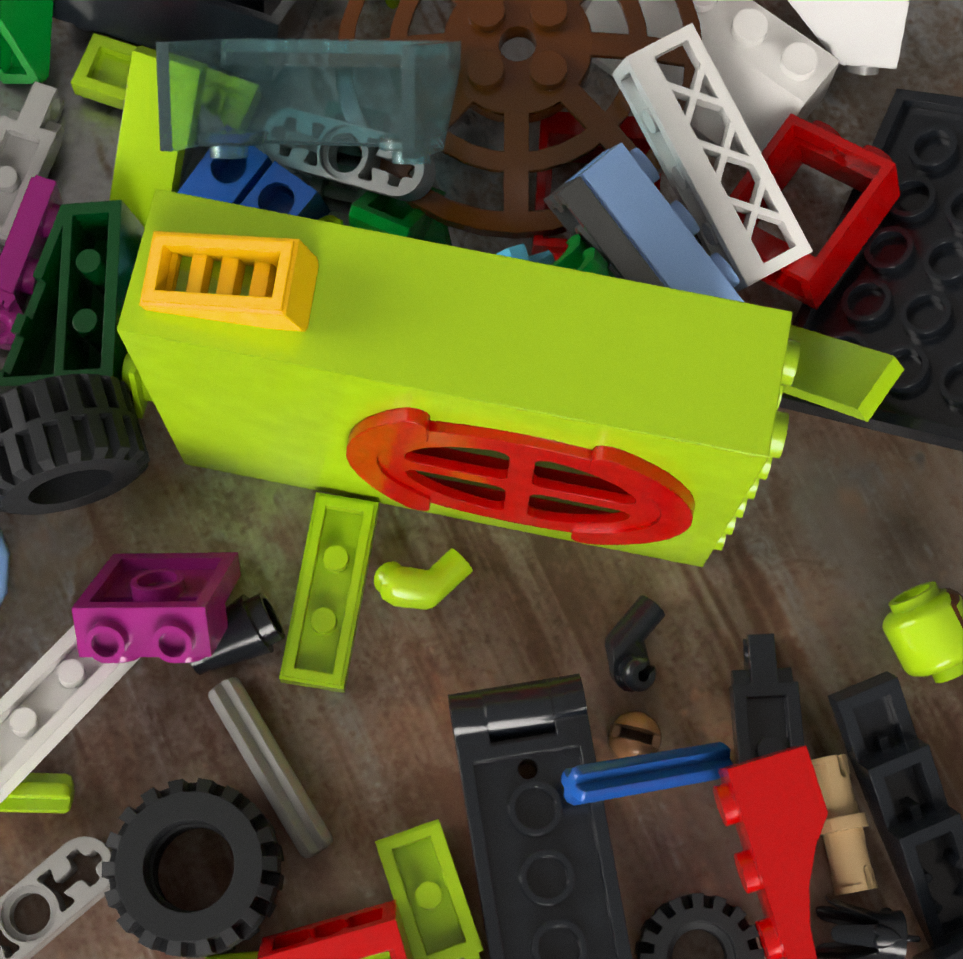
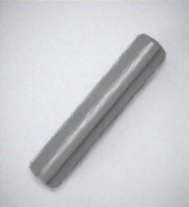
M231 677L217 684L208 692V698L302 857L310 858L317 855L333 842L332 835L241 681L236 677Z

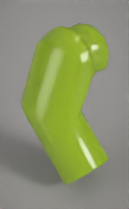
M451 548L428 570L401 566V564L394 561L386 562L377 569L373 582L375 589L380 592L382 599L392 606L427 610L439 604L473 572V569L461 554Z

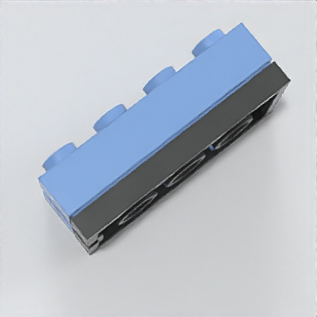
M621 142L611 149L602 152L544 199V202L571 236L579 234L589 247H594L607 261L608 268L616 278L744 302L734 289L740 283V280L733 268L719 253L715 252L711 256L706 253L694 237L700 231L696 220L678 200L673 201L671 204L667 202L654 185L660 179L656 168L637 147L629 152Z

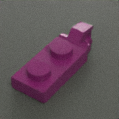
M35 175V177L31 176L0 255V349L10 351L15 339V335L11 332L17 314H23L22 309L28 295L32 296L37 284L33 274L60 206L63 204L57 182Z

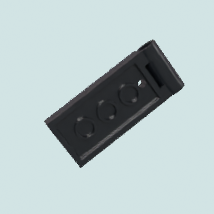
M580 674L448 694L450 717L489 959H632L604 800L574 806L564 798V786L561 783V775L566 768L596 762L585 693ZM523 764H530L535 768L536 776L531 779H525L519 774L518 768Z

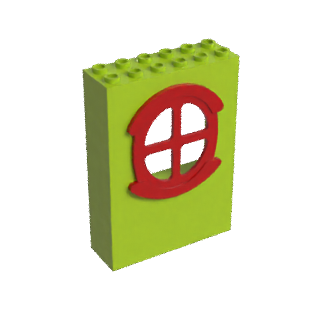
M155 189L117 326V331L186 465L698 567L704 566L713 549L722 551L726 534L732 535L736 518H742L744 515L747 500H754L759 480L767 479L772 459L781 457L787 436L789 413L777 410L782 399L784 385L791 387L794 381L801 347L800 341L788 339L793 313L791 311L161 189ZM165 231L300 239L317 257L319 263L308 329L305 332L274 330L146 311L139 306L153 232ZM182 256L175 291L186 292L192 257ZM214 261L208 289L210 294H216L222 263L220 261ZM246 266L241 296H249L253 266Z

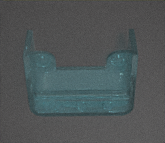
M215 38L156 42L160 151L173 152L205 146L210 147V158L240 159L248 158V146L262 144L379 147L381 151L392 152V163L429 164L431 163V154L444 150L461 68V41Z

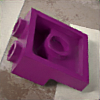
M238 552L113 554L72 607L79 657H92L101 663H126L140 657H159L169 663H191L205 657H212L228 628L225 603L241 577Z

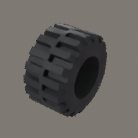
M100 374L59 375L29 382L0 395V512L40 515L85 506L125 488L145 472L149 466L150 458L128 385L124 381H119L116 377Z
M198 778L196 783H188L184 779L169 781V788L158 791L153 787L140 795L144 801L136 809L128 806L119 819L125 823L118 834L110 832L105 846L111 848L112 852L110 862H102V877L109 879L110 890L104 892L108 906L118 911L120 918L116 921L125 932L133 933L139 938L138 943L151 950H158L166 953V955L187 958H206L209 955L224 954L236 949L235 945L243 940H250L260 931L259 925L266 917H271L277 906L274 904L278 890L282 891L284 875L281 874V861H284L282 846L278 844L275 836L277 832L270 820L265 817L252 801L228 785L224 787L218 785L213 780ZM196 828L210 829L220 834L233 851L234 873L231 883L224 895L210 907L197 911L180 909L166 900L160 888L158 870L161 857L167 846L180 834Z

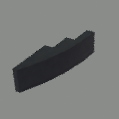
M886 671L828 695V699L874 823L929 947H932L963 931V821L961 814L947 803L929 745L917 738L898 677Z

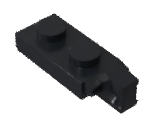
M774 633L747 635V638L743 639L744 670L731 671L729 695L735 764L789 747L804 745L798 681H793L791 667L777 668Z

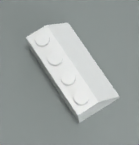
M617 0L591 1L585 13L592 32L628 34V27ZM638 0L646 22L648 36L663 38L683 28L675 0ZM693 0L700 21L702 42L760 152H762L790 114H794L804 120L807 119L825 97L840 60L753 0ZM592 58L594 64L611 76L623 61L619 59ZM658 64L668 82L682 86L684 67ZM702 83L700 93L708 95ZM697 105L691 122L695 135L703 141L720 146L725 128L720 115L716 111ZM732 140L730 150L739 152Z

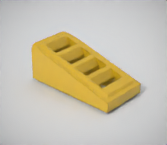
M154 231L139 306L146 311L274 330L305 332L308 329L319 268L318 259L300 239ZM182 256L192 257L186 292L175 291ZM214 261H220L222 263L216 294H210L208 289ZM246 266H253L249 296H241Z

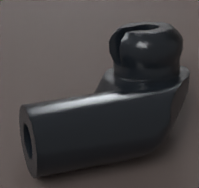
M640 595L605 639L610 676L618 687L628 692L645 691L653 685L656 679V668L654 665H650L645 640L665 617V613L654 601L644 595Z

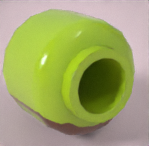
M932 581L917 585L894 597L888 603L891 611L885 617L882 628L902 669L913 677L932 676L935 683H944L963 675L962 595L951 588H939L937 583Z

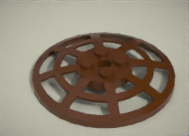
M349 0L340 24L335 57L337 90L347 125L372 131L363 115L357 95L354 69L389 64L390 76L397 99L409 121L415 127L405 140L424 148L428 152L435 146L444 154L465 165L489 172L504 173V211L486 210L456 202L430 189L425 196L418 200L405 201L413 209L417 208L425 212L426 216L446 226L480 236L523 239L533 238L534 235L543 234L544 237L564 233L567 230L551 209L529 211V173L543 172L567 165L591 153L600 145L605 151L621 142L629 152L636 147L620 129V125L631 112V108L622 91L619 90L612 104L604 111L588 95L583 87L590 73L592 58L624 60L626 56L661 39L647 35L646 22L638 0H617L628 27V34L592 32L587 15L581 7V4L586 0H450L456 7L448 19L444 33L409 35V29L422 0H401L391 25L390 38L354 43L357 23L365 0ZM675 0L683 27L693 23L702 40L700 21L693 0ZM521 37L531 41L536 49L529 58L523 61H512L501 53L504 43L512 38ZM683 46L656 59L658 64L684 67L682 86L690 89L695 68ZM444 59L446 72L453 88L430 112L424 107L413 87L408 70V61ZM677 99L682 110H684L686 101ZM471 108L488 119L504 123V151H496L474 145L452 134L449 129ZM564 108L586 129L579 135L561 144L541 150L529 151V123L549 118ZM354 139L360 153L362 154V147L357 139ZM650 149L646 156L660 175L663 170L652 149ZM381 158L378 169L402 179L403 177L412 178L409 174L415 166L408 162L398 164Z

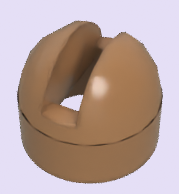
M632 711L622 714L614 721L608 732L607 741L611 754L615 759L658 752L662 736L658 724L651 716L642 712ZM621 727L652 735L651 745L619 737Z

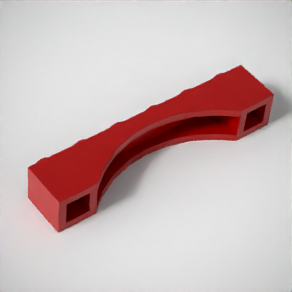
M802 745L789 747L720 768L718 772L722 784L713 786L715 801L725 826L735 824L743 851L734 853V860L741 883L747 894L757 892L764 919L755 921V926L760 935L758 938L761 947L764 948L766 959H817L810 927L809 885L816 845L827 818L828 810L807 746Z

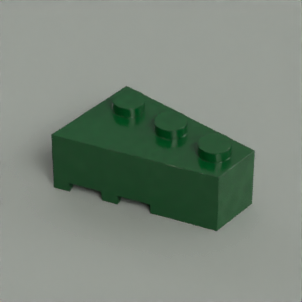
M122 200L61 204L33 274L37 284L25 314H17L11 329L15 339L3 369L0 370V395L29 382L67 374L108 375L122 381L123 362L128 351L117 331V326L145 229Z

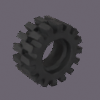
M692 893L677 897L654 910L653 915L645 920L640 929L642 933L639 941L636 942L634 954H637V959H673L672 954L675 943L684 933L690 930H703L712 934L722 946L724 959H764V948H758L756 937L760 935L756 926L749 925L744 917L747 914L740 907L729 905L726 903L727 899L717 895L706 896L704 893Z

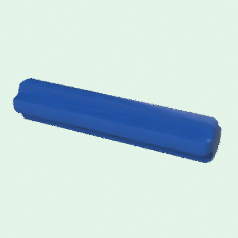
M715 742L566 768L561 775V783L564 786V798L568 803L575 806L718 780L720 778L718 769L733 765L730 759L731 749L722 742Z

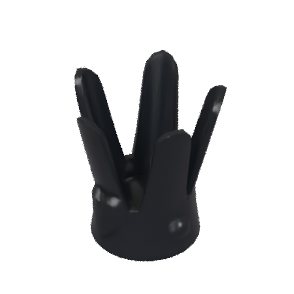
M825 896L826 901L835 907L822 905L815 909L816 915L821 920L838 924L831 929L830 933L832 939L836 942L823 943L815 949L817 957L821 959H905L907 943L920 942L921 940L918 935H908L906 918L901 910L893 911L885 907L880 911H871Z

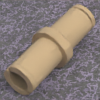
M847 754L831 755L811 760L828 810L820 836H823L832 874L834 895L838 896L878 888L863 830L869 824L866 813H859L850 778Z

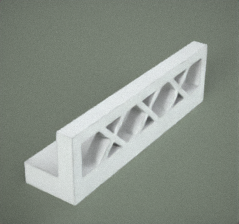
M693 23L626 56L614 70L612 76L628 102L638 125L679 202L696 220L700 228L697 236L709 256L715 252L719 253L737 274L740 283L734 287L736 292L813 252ZM683 46L695 68L690 89L668 82L656 59ZM702 83L708 95L700 93ZM676 98L686 101L684 110H682ZM696 105L716 111L720 115L725 125L720 146L700 140L695 135L690 123ZM732 140L739 152L730 150ZM707 155L716 158L714 167H712ZM726 162L749 170L755 182L749 203L727 195L721 184ZM762 198L769 209L760 207ZM737 212L746 215L744 223L740 220ZM757 218L778 225L790 248L763 263L751 240Z

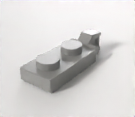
M34 81L21 111L11 109L7 117L0 115L1 245H5L31 176L35 177V175L47 178L62 145L61 140L65 129L58 122L65 103L61 101L57 88Z

